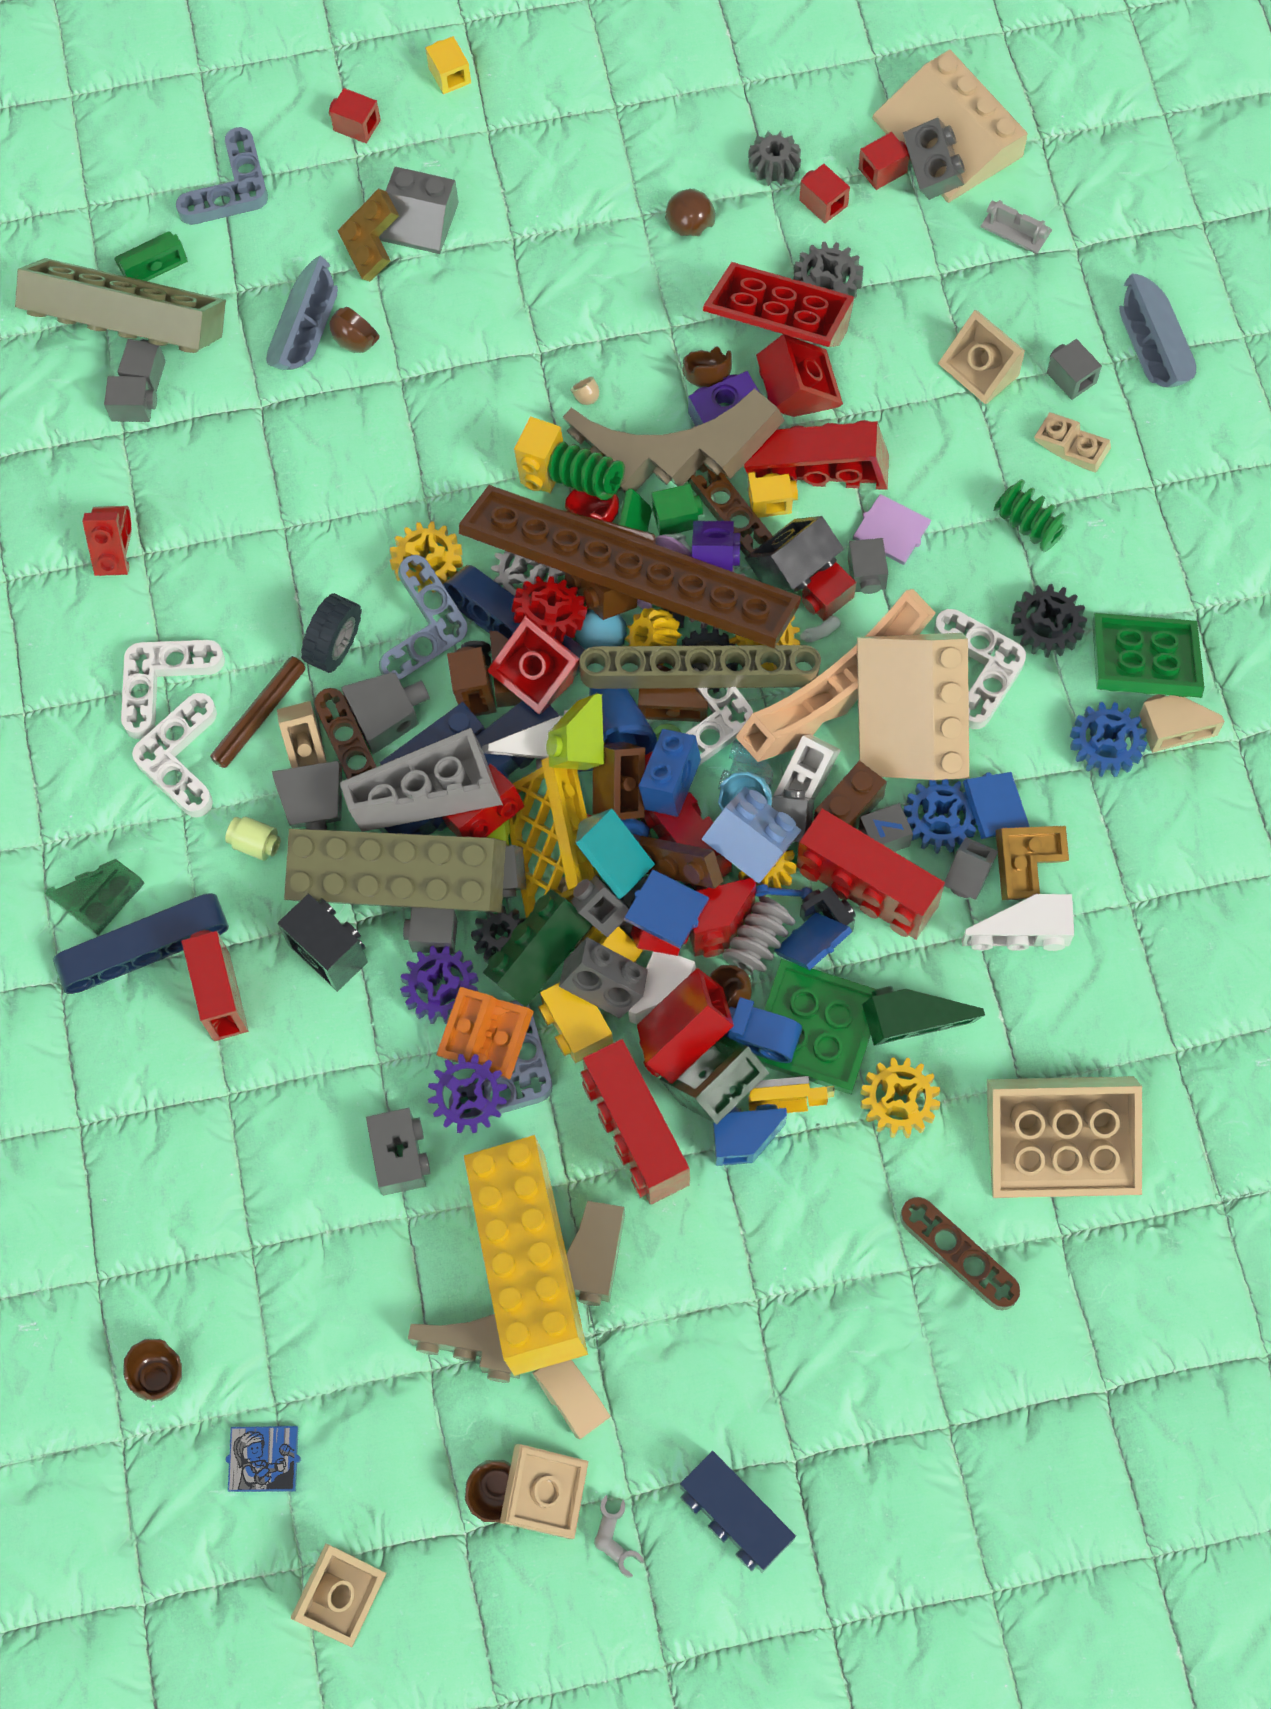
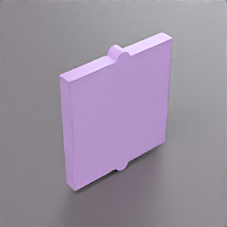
M880 494L869 512H864L863 521L853 535V539L883 538L885 555L904 565L915 547L921 545V538L930 525L931 520Z

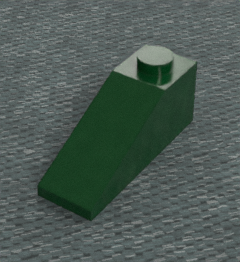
M892 986L872 991V997L862 1004L874 1046L972 1024L985 1016L984 1009L909 989L894 991Z

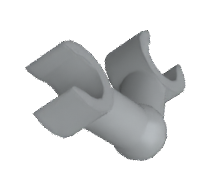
M606 1495L601 1501L600 1511L602 1519L594 1544L598 1550L603 1551L618 1563L622 1575L632 1578L633 1575L624 1568V1560L628 1557H634L640 1563H644L638 1552L627 1551L612 1539L617 1520L625 1512L624 1500L622 1501L619 1512L610 1514L605 1508L607 1503Z

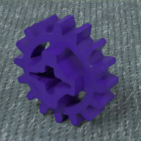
M431 946L430 955L425 957L419 951L417 952L419 960L417 963L411 961L406 963L410 974H401L402 983L407 986L400 988L403 997H409L405 1001L408 1010L416 1008L415 1014L418 1019L428 1014L430 1024H434L437 1017H442L445 1024H447L459 988L463 987L478 991V988L472 984L479 982L477 973L471 972L474 968L472 961L463 962V952L459 950L454 956H451L449 946H445L442 953H437L435 947ZM451 967L459 971L463 980L452 975ZM444 977L446 984H441L439 990H437L436 993L434 986H438L440 980H442V978ZM416 989L420 990V993L428 995V1004L420 999Z
M459 1054L458 1064L456 1065L448 1059L445 1060L447 1070L445 1072L440 1070L434 1071V1074L439 1078V1082L429 1083L428 1085L430 1089L436 1091V1096L429 1098L428 1103H437L439 1106L433 1113L434 1117L444 1114L447 1118L443 1126L446 1128L453 1122L457 1123V1133H462L465 1125L470 1126L472 1133H477V1124L481 1122L485 1127H491L488 1118L491 1115L500 1118L502 1115L496 1109L497 1105L507 1104L505 1098L499 1097V1092L507 1089V1084L497 1083V1079L503 1074L501 1070L491 1073L489 1069L491 1068L492 1061L487 1060L483 1065H480L479 1055L477 1054L473 1055L471 1062H466L464 1055ZM462 1069L476 1070L470 1078L459 1080L452 1075ZM487 1078L493 1090L492 1101L485 1098L482 1085ZM476 1079H478L474 1089L475 1095L478 1096L476 1101L468 1100L465 1104L462 1103L458 1109L457 1107L462 1098V1094L458 1091L461 1086L468 1088L471 1083L474 1084ZM444 1086L452 1091L453 1103L449 1109L445 1105L443 1098ZM477 1108L483 1112L482 1115L476 1118H460L466 1109Z

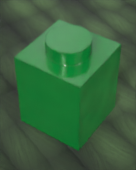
M691 484L651 492L652 511L659 535L693 530V521H698V516L703 515L701 498L699 495H693Z

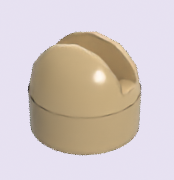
M588 377L575 384L571 388V392L578 402L590 405L594 404L599 397V386L594 377Z

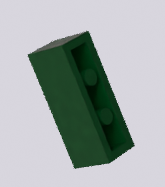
M550 888L546 895L537 900L533 911L525 921L513 930L511 938L504 947L491 957L483 974L524 1007H527L590 929L592 924L579 914L568 900Z

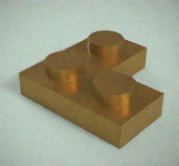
M379 188L337 230L361 278L369 282L391 262L379 236L399 217L388 193Z
M1066 826L1001 828L996 830L1002 900L1027 899L1035 894H1040L1037 863L1069 861Z

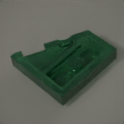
M117 859L100 865L95 871H87L74 877L76 881L58 889L53 886L47 889L45 895L99 936L145 883L142 878Z

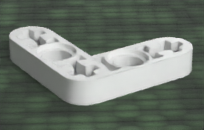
M946 609L937 616L934 627L935 634H964L965 629H969L966 634L968 638V656L985 665L969 691V728L980 729L988 724L1022 671L1026 652L1019 643L955 609ZM951 621L956 623V628H952L950 631L944 629L945 624L948 625ZM975 636H983L988 639L989 646L985 649H977L972 646L970 640ZM995 645H998L999 649L995 652V656H991ZM1010 653L1016 656L1015 661L1012 660L1009 664L1004 662L1005 657H1008ZM995 678L1001 682L1002 689L998 692H990L985 689L983 682L986 679ZM980 698H982L985 702L981 714L972 717L970 710H974Z
M212 640L140 642L131 645L124 655L121 711L122 725L127 734L134 739H142L155 728L157 677L216 674L225 664V656L220 645ZM172 652H181L184 654V658L180 664L172 666L166 663L168 655ZM190 652H193L194 655H195V657H192V658H193V661H194V664H191V663H192V660H191ZM207 652H213L214 657H211L209 663H205L203 658L207 657ZM144 654L147 659L142 662L144 674L139 673L136 661L139 660L140 655ZM137 684L149 686L147 694L140 698L131 696L132 688ZM136 708H140L144 721L140 722V727L135 728L132 722H136Z
M703 664V669L705 671L708 669V667L705 664ZM736 687L727 688L726 695L720 699L709 696L708 688H695L708 702V707L713 712L709 717L686 732V734L696 736L698 748L702 752L700 754L701 762L699 766L735 741L736 735L753 714L750 704ZM732 698L736 699L732 701L734 710L738 714L745 712L744 722L741 724L737 720L731 722L732 713L726 705ZM706 729H714L720 735L719 741L713 745H706L700 740L701 733Z
M196 693L189 696L135 745L132 752L133 759L138 768L187 815L196 818L206 815L211 810L213 804L212 796L207 787L175 757L216 719V706L211 697L204 693ZM197 706L200 708L205 707L207 712L204 715L199 712L195 713L194 708ZM184 716L187 717L188 721L191 720L192 727H189L188 723L183 719ZM181 726L184 728V734L181 738L174 741L166 738L169 728ZM161 739L167 749L164 750L161 745L159 746L157 740ZM148 751L151 754L154 753L156 758L151 761L148 758L145 759L143 754ZM175 770L182 773L181 780L175 785H167L163 781L164 776L170 771ZM187 787L195 797H201V804L197 805L194 802H190L187 794L184 792Z

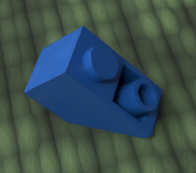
M765 1104L757 1106L755 1111L741 1112V1108L734 1107L718 1124L712 1122L716 1166L753 1163L786 1125V1108L778 1109V1106L775 1104Z

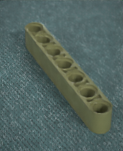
M766 645L595 646L586 649L581 654L579 670L580 679L583 684L594 689L804 687L818 677L821 657L815 648L807 645H776L775 648ZM734 662L740 664L743 669L731 671L726 665ZM770 662L775 664L777 669L767 671L761 665ZM806 662L811 665L812 669L808 671L800 670L796 664ZM596 663L603 666V669L599 672H591L587 669V666ZM632 663L638 666V669L633 672H627L622 669V666ZM661 663H668L673 669L664 672L656 666ZM695 663H703L708 669L700 672L694 670L691 666Z

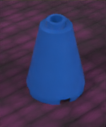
M589 688V696L602 694L604 743L626 742L645 747V755L654 750L657 743L656 734L627 689Z

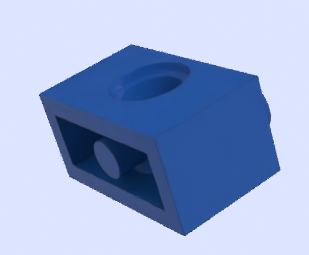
M662 729L639 784L645 810L676 817L679 816L701 762L695 735Z

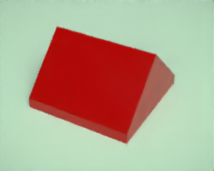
M525 616L487 671L534 711L542 714L573 683L580 658L529 616Z

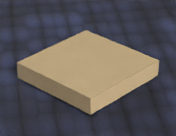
M516 1444L514 1446L500 1523L565 1539H574L589 1461Z

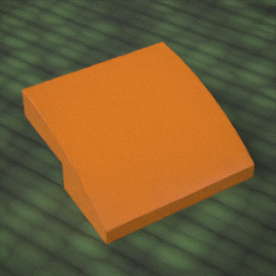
M460 987L436 1055L458 1063L459 1054L464 1055L466 1062H471L473 1055L477 1054L479 1055L480 1065L490 1060L492 1065L489 1071L493 1073L501 1070L503 1074L500 1077L510 1080L534 1011L528 1007L496 999L492 995Z

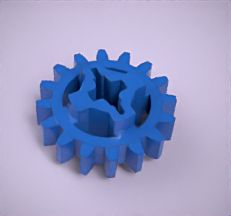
M1099 702L1096 712L1088 706L1084 716H1077L1074 723L1076 727H1072L1070 737L1074 739L1071 742L1070 750H1079L1075 760L1077 762L1086 760L1088 762L1086 771L1089 772L1096 767L1099 768L1098 773L1101 777H1103L1106 770H1110L1113 777H1117L1121 767L1128 773L1131 771L1133 763L1139 764L1143 756L1141 752H1144L1147 746V742L1142 740L1145 738L1147 730L1137 728L1141 718L1139 716L1131 719L1129 717L1131 712L1129 707L1120 712L1116 702L1113 703L1111 709H1106L1105 704ZM1088 728L1091 730V739L1089 742H1087L1086 740V731ZM1127 737H1130L1131 741L1129 751L1126 749L1127 743L1125 741Z
M948 779L942 780V784L939 785L936 784L935 780H929L927 788L919 783L916 786V795L908 794L906 802L909 805L904 806L903 812L908 817L907 821L910 828L913 829L912 841L921 838L922 849L927 848L931 844L934 845V852L937 854L941 846H946L949 853H952L956 842L961 846L965 837H974L977 829L974 825L977 824L966 791H960L962 782L958 781L954 786H949ZM921 805L923 806L922 811L925 813L922 820L918 816V809ZM961 810L964 813V823L962 826L960 825V819L957 817Z

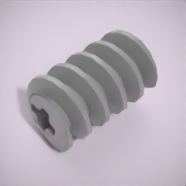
M760 896V902L753 904L751 907L753 914H748L745 917V925H741L737 930L738 937H734L730 941L731 949H726L722 954L726 962L740 967L748 975H753L754 970L766 971L767 968L760 961L761 958L770 961L774 958V955L767 948L770 946L779 949L781 943L775 938V935L787 937L789 933L782 924L785 923L792 926L796 922L786 908L765 896Z

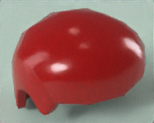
M574 489L565 500V508L568 512L612 523L618 514L619 499L614 494L611 498L602 500L596 496H591Z

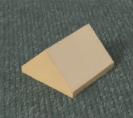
M974 310L938 364L984 404H988L1020 375L1025 350L979 311Z
M325 1544L290 1619L353 1647L386 1573L329 1544Z

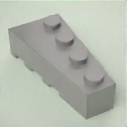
M471 728L340 782L348 810L362 832L503 805L483 750Z

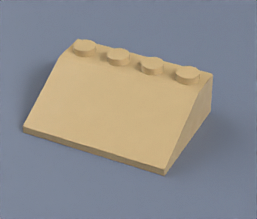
M950 49L926 63L872 117L886 134L893 132L897 139L905 142L903 132L937 117L945 126L950 125L957 141L956 144H953L955 155H960L965 172L961 174L964 182L963 186L941 195L948 203L1022 158L1028 135L1024 128ZM938 138L930 140L927 148L933 147L937 143ZM947 166L938 169L935 177L942 176Z
M963 633L857 637L859 760L881 777L926 780L969 778L968 638Z
M1134 1076L987 1079V1118L993 1198L1142 1195V1085Z

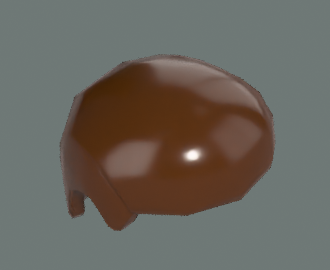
M686 189L677 192L671 197L667 204L665 219L673 232L681 236L691 235L699 237L707 227L714 226L715 209L705 193L696 189Z
M349 307L338 309L331 318L330 331L334 340L342 349L349 352L364 353L380 338L377 331L363 317Z
M718 346L714 347L710 352L703 350L690 352L683 358V375L687 381L699 388L710 387L720 383L731 373L732 353L728 350L726 355H724Z
M721 965L710 974L709 977L723 987L729 1008H736L740 997L748 1000L751 999V979L746 971L736 965Z
M144 1339L133 1345L124 1358L123 1374L128 1388L137 1397L145 1401L150 1400L154 1402L165 1399L176 1391L182 1380L180 1357L169 1347L166 1341L161 1339Z
M505 1460L484 1461L471 1472L466 1481L465 1502L471 1514L483 1522H500L511 1464Z

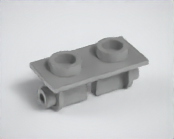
M1001 200L998 202L991 201L987 209L989 214L981 225V228L1035 254H1038L1052 232V229L1045 225V221H1038L1026 214H1019L1017 210L1003 204Z

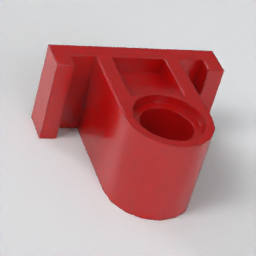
M93 507L91 513H84L82 522L94 576L128 575L130 566L129 561L126 560V554L132 531L129 507Z

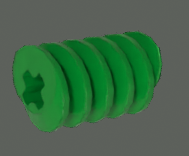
M565 441L559 443L554 449L548 464L549 475L554 482L564 484L566 487L574 488L577 491L585 492L602 500H607L616 494L625 475V465L622 461H613L611 457H602L600 453H591L589 449H581L575 444L568 447Z
M1021 479L1002 494L994 506V511L999 510V515L1003 519L1010 518L1009 524L1012 527L1020 526L1019 532L1023 536L1030 534V541L1033 544L1041 542L1040 549L1046 552L1064 535L1067 525L1064 526L1062 523L1066 514L1062 512L1053 517L1052 514L1056 506L1051 504L1043 509L1042 506L1046 498L1042 495L1033 501L1032 497L1035 489L1032 487L1026 492H1022L1025 481Z

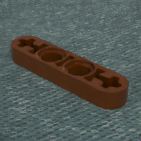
M703 463L698 470L702 473L708 471L707 479L710 485L707 487L706 479L702 475L696 476V472L687 480L717 521H731L737 515L745 516L749 520V524L746 527H734V533H740V550L745 556L755 550L753 549V539L750 536L753 531V538L760 545L772 537L769 530L722 472L717 476ZM723 491L730 496V499L726 503L718 504L711 497L714 493Z
M327 688L320 691L315 698V708L346 778L350 779L376 768L377 766L342 692L335 688ZM328 700H332L336 705L339 717L333 719L330 709L326 705ZM340 727H350L354 731L352 737L346 741H339L334 737L335 732ZM362 755L367 759L363 768L353 770L348 767L347 764L351 757Z
M914 1197L905 1202L901 1210L900 1220L904 1228L991 1307L1003 1311L1015 1305L1020 1297V1286L1010 1273L925 1198ZM910 1208L915 1211L923 1208L926 1211L923 1218L930 1225H932L934 1219L940 1222L932 1229L929 1237L923 1234L928 1227L922 1221L918 1220L913 1223L909 1220L912 1214L909 1210ZM941 1231L952 1233L956 1239V1246L948 1251L940 1249L935 1242L936 1234ZM974 1256L981 1259L984 1264V1272L979 1276L967 1274L963 1267L966 1258ZM991 1270L996 1273L992 1278L996 1285L1002 1287L1004 1284H1007L1011 1288L1008 1292V1295L1011 1297L1010 1300L1005 1297L1000 1300L996 1299L994 1295L997 1290L989 1282L985 1289L980 1285V1283L986 1280Z

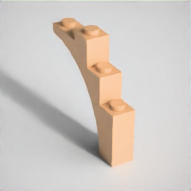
M914 589L906 590L888 613L865 637L920 634L936 612ZM857 644L810 683L781 701L754 712L735 738L757 762L796 749L803 735H814L823 722L848 713L858 700Z

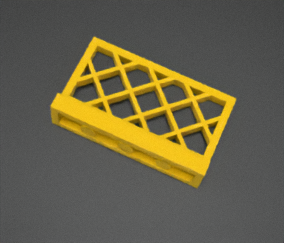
M549 756L541 760V768L513 783L518 793L521 791L526 793L523 801L525 807L509 819L511 844L523 847L527 890H521L526 918L534 909L536 903L535 894L539 886L546 890L544 895L551 888L566 900L571 901L575 897L573 892L578 883L584 879L590 881L595 875L600 878L597 870L575 843L579 823L587 818L578 772L576 769L549 767ZM545 778L547 791L543 797L538 794V790L542 780ZM537 799L542 804L536 819H533L528 815L534 800ZM550 808L554 820L551 829L544 825ZM528 822L533 826L525 842L523 841L522 830L525 823ZM541 831L548 834L542 852L535 848ZM557 840L560 850L558 861L551 858ZM532 853L539 857L533 874L529 872L528 867ZM548 863L555 867L549 884L541 880ZM564 873L568 890L560 892L557 888Z

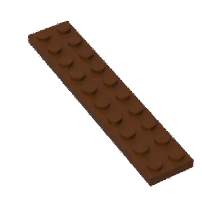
M492 485L487 486L459 523V534L771 648H775L800 605L801 596Z

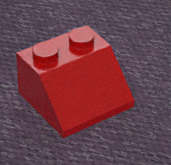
M783 334L756 354L760 368L759 373L764 381L768 395L767 399L779 409L780 413L797 417L838 408L843 405L826 349Z
M752 878L718 885L714 889L697 890V892L709 897V901L698 918V927L692 928L689 934L694 956L715 957L722 954L725 949L730 948L731 939L737 937L738 928L745 924L744 919L748 914L752 913L751 907L755 904L756 881Z

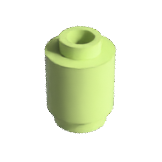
M245 816L242 819L239 817L233 818L228 826L225 841L232 845V849L265 861L269 856L273 857L277 853L281 838L277 836V828Z

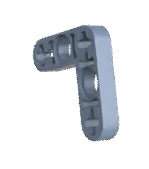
M236 127L227 132L225 136V144L235 181L189 191L180 195L176 201V208L181 221L189 225L199 224L258 210L267 203L268 194L253 136L248 129ZM238 141H243L245 152L239 153ZM244 164L255 166L249 173L238 171L239 167ZM256 191V196L250 197L249 192ZM235 194H239L240 200H236ZM220 196L230 198V201L224 206L214 204V201ZM205 201L208 202L209 208H205ZM194 205L195 210L188 211V206Z
M419 555L406 557L399 565L398 576L429 625L387 651L379 661V670L382 675L391 672L396 673L399 680L460 642L467 633V623L428 561ZM410 562L413 566L419 564L423 570L420 571L419 576L423 582L430 578L433 583L425 586L419 593L414 589V587L420 585L415 576L409 578L406 575V572L409 570L408 563ZM434 590L441 595L442 604L438 609H430L425 605L424 595L427 591ZM447 606L451 613L446 614V618L450 623L457 622L459 624V628L456 630L457 637H454L452 634L447 636L444 634L443 630L447 626L442 617L437 622L433 618V616L442 613ZM425 637L431 641L432 651L428 656H420L415 652L414 643L417 638ZM403 646H406L409 656L417 664L412 666L411 660H408L400 666L402 671L400 674L395 670L389 672L386 667L390 664L388 657L392 656L395 660L406 654L401 649Z
M517 1000L510 1001V1003L523 1006ZM533 1015L523 1043L533 1044L537 1051L530 1060H522L518 1057L514 1068L515 1072L512 1073L510 1080L502 1077L497 1079L498 1084H507V1088L511 1091V1097L507 1104H498L496 1107L501 1114L543 1102L552 1092V1080ZM533 1077H537L539 1082H546L541 1085V1091L538 1093H534L532 1088L521 1090L523 1098L520 1099L517 1097V1090L513 1083L519 1081L520 1088L531 1085L530 1079ZM488 1079L484 1082L482 1088L484 1097L492 1101L490 1096L492 1086ZM476 1083L471 1084L468 1088L464 1086L459 1088L458 1091L462 1094V1098L467 1097L470 1101H476L478 1097L474 1093ZM452 1094L449 1098V1108L453 1103ZM471 1108L470 1112L463 1113L460 1118H476L482 1115L483 1112L477 1108Z

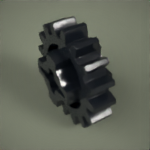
M1053 584L1048 585L1047 591H1042L1039 585L1034 588L1033 595L1025 591L1021 601H1016L1013 610L1015 613L1012 614L1011 624L1015 625L1013 635H1022L1020 645L1022 647L1028 644L1032 645V654H1036L1039 649L1044 650V656L1049 658L1051 650H1055L1059 656H1062L1065 646L1073 650L1077 643L1076 640H1081L1085 631L1083 628H1085L1087 618L1082 616L1085 606H1075L1078 596L1076 594L1069 598L1065 596V587H1062L1059 592H1055ZM1034 607L1035 612L1031 613L1030 617L1027 618V613ZM1071 623L1069 631L1063 634V629L1067 628V625Z

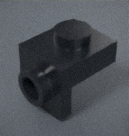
M831 886L822 892L819 889L815 890L802 900L800 917L803 921L808 920L815 913L822 912L824 916L849 926L853 932L856 914L849 902L845 899L841 901Z

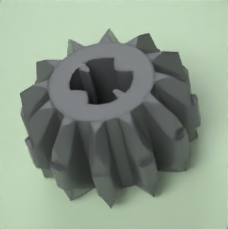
M767 131L765 138L756 137L754 145H750L748 151V167L750 172L755 173L757 181L766 179L768 186L772 181H777L782 186L784 179L793 180L795 172L799 171L801 166V149L798 144H794L793 136L784 138L782 131L777 135H772Z

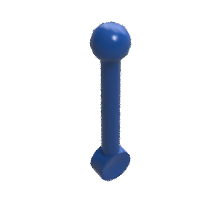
M762 884L756 886L755 896L760 897L768 894L794 896L804 899L813 891L809 887L796 890L770 888L768 885Z

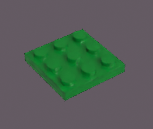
M1094 613L1092 626L1096 689L1112 692L1123 691L1202 698L1205 686L1197 621Z
M781 959L764 1010L798 1022L802 1025V1031L790 1063H780L757 1055L755 1056L764 1067L795 1077L808 1076L810 1082L826 1087L834 1086L835 1090L852 1095L871 1037L862 1004L871 998V992L877 989L815 969L808 970L793 962Z

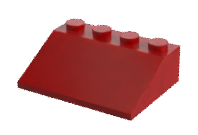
M731 262L705 302L703 311L826 347L840 346L848 330L855 297Z

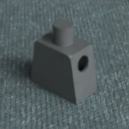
M392 672L341 687L348 706L372 755L416 727L418 721L413 706L430 699L421 680L403 688L396 673Z
M339 761L272 771L288 823L292 828L306 827L309 830H327L326 823L341 821L342 789L340 782H342V766Z

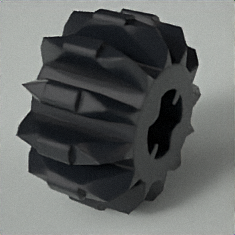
M502 905V913L485 912L487 920L476 918L475 925L478 929L471 932L472 940L477 942L474 945V950L477 954L484 953L483 958L487 964L491 957L499 952L508 942L513 930L525 921L526 918L519 919L520 913L516 908L507 914L505 906ZM505 932L508 933L507 938L505 936H502ZM496 934L501 936L498 940H496Z

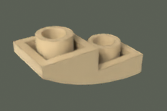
M1049 412L1034 437L1038 444L1055 455L1095 473L1111 449L1109 439L1082 431L1078 421Z
M572 1360L540 1368L532 1372L550 1403L558 1408L576 1438L582 1439L611 1417Z

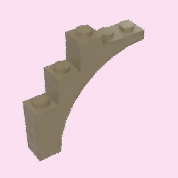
M755 388L734 407L715 419L688 430L664 435H635L614 431L590 421L572 407L563 416V419L570 426L567 430L568 434L580 445L586 441L592 447L590 449L591 453L597 452L602 457L608 456L613 461L619 460L624 463V479L616 494L620 490L626 493L628 488L636 492L653 473L666 485L671 481L676 486H682L703 463L715 475L718 476L722 472L731 479L785 421L779 409Z
M587 1201L580 1228L566 1254L575 1296L579 1297L578 1302L600 1306L601 1301L610 1302L625 1219V1210L622 1206ZM494 1314L465 1323L441 1326L410 1325L408 1340L412 1345L416 1346L417 1352L438 1355L439 1350L454 1352L453 1358L472 1362L475 1361L476 1356L481 1357L479 1367L482 1373H488L487 1379L501 1383H509L510 1377L520 1379V1374L514 1376L503 1359Z

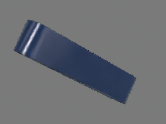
M466 565L443 583L459 611L489 634L490 631H498L509 640L520 625V623L513 621L515 613L511 611L515 596L476 567ZM565 634L561 644L580 658L585 649ZM579 666L575 676L580 673Z
M213 893L203 894L66 949L54 956L53 962L64 993L75 994L184 951L182 940L189 939L196 932L209 930L211 932L217 931L219 935H222L229 929V925L217 895Z

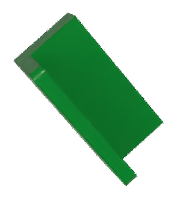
M170 231L114 258L123 276L143 281H149L188 262L177 234L173 235Z

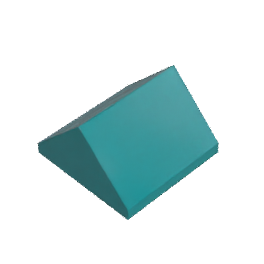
M612 808L588 817L579 823L575 841L576 845L618 899L625 896L655 865Z

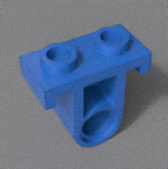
M740 997L737 1007L729 1008L734 1026L725 1036L748 1046L757 1056L780 1063H790L802 1031V1025L790 1018L753 1007L754 1001Z

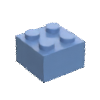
M744 787L723 809L702 840L759 884L802 830L796 826V822L788 814L778 812L768 805L766 798L761 793Z

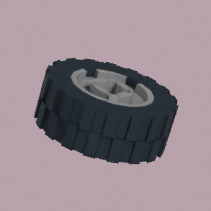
M329 594L318 606L307 627L301 649L302 660L325 672L331 673L335 671L343 662L354 642L361 621V606L338 594Z

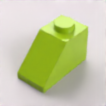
M593 694L578 700L548 732L546 751L549 755V767L588 770L604 764L602 694Z

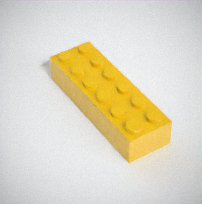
M535 1135L464 1155L502 1356L513 1375L516 1376L588 1355L547 1162Z

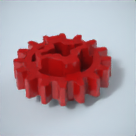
M537 576L534 584L526 580L524 581L523 589L517 588L511 611L515 613L513 621L521 623L525 616H529L561 643L564 640L565 634L570 638H574L576 630H582L587 613V607L584 606L585 597L576 596L577 587L568 589L566 587V580H562L558 584L555 583L553 576H549L548 582H543Z

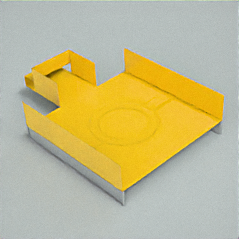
M808 1076L762 1080L750 1091L748 1097L749 1111H755L756 1107L760 1105L775 1104L778 1106V1109L786 1108L787 1113L808 1111L807 1096L809 1106L827 1105L828 1098L834 1097L835 1089L834 1086L810 1088Z

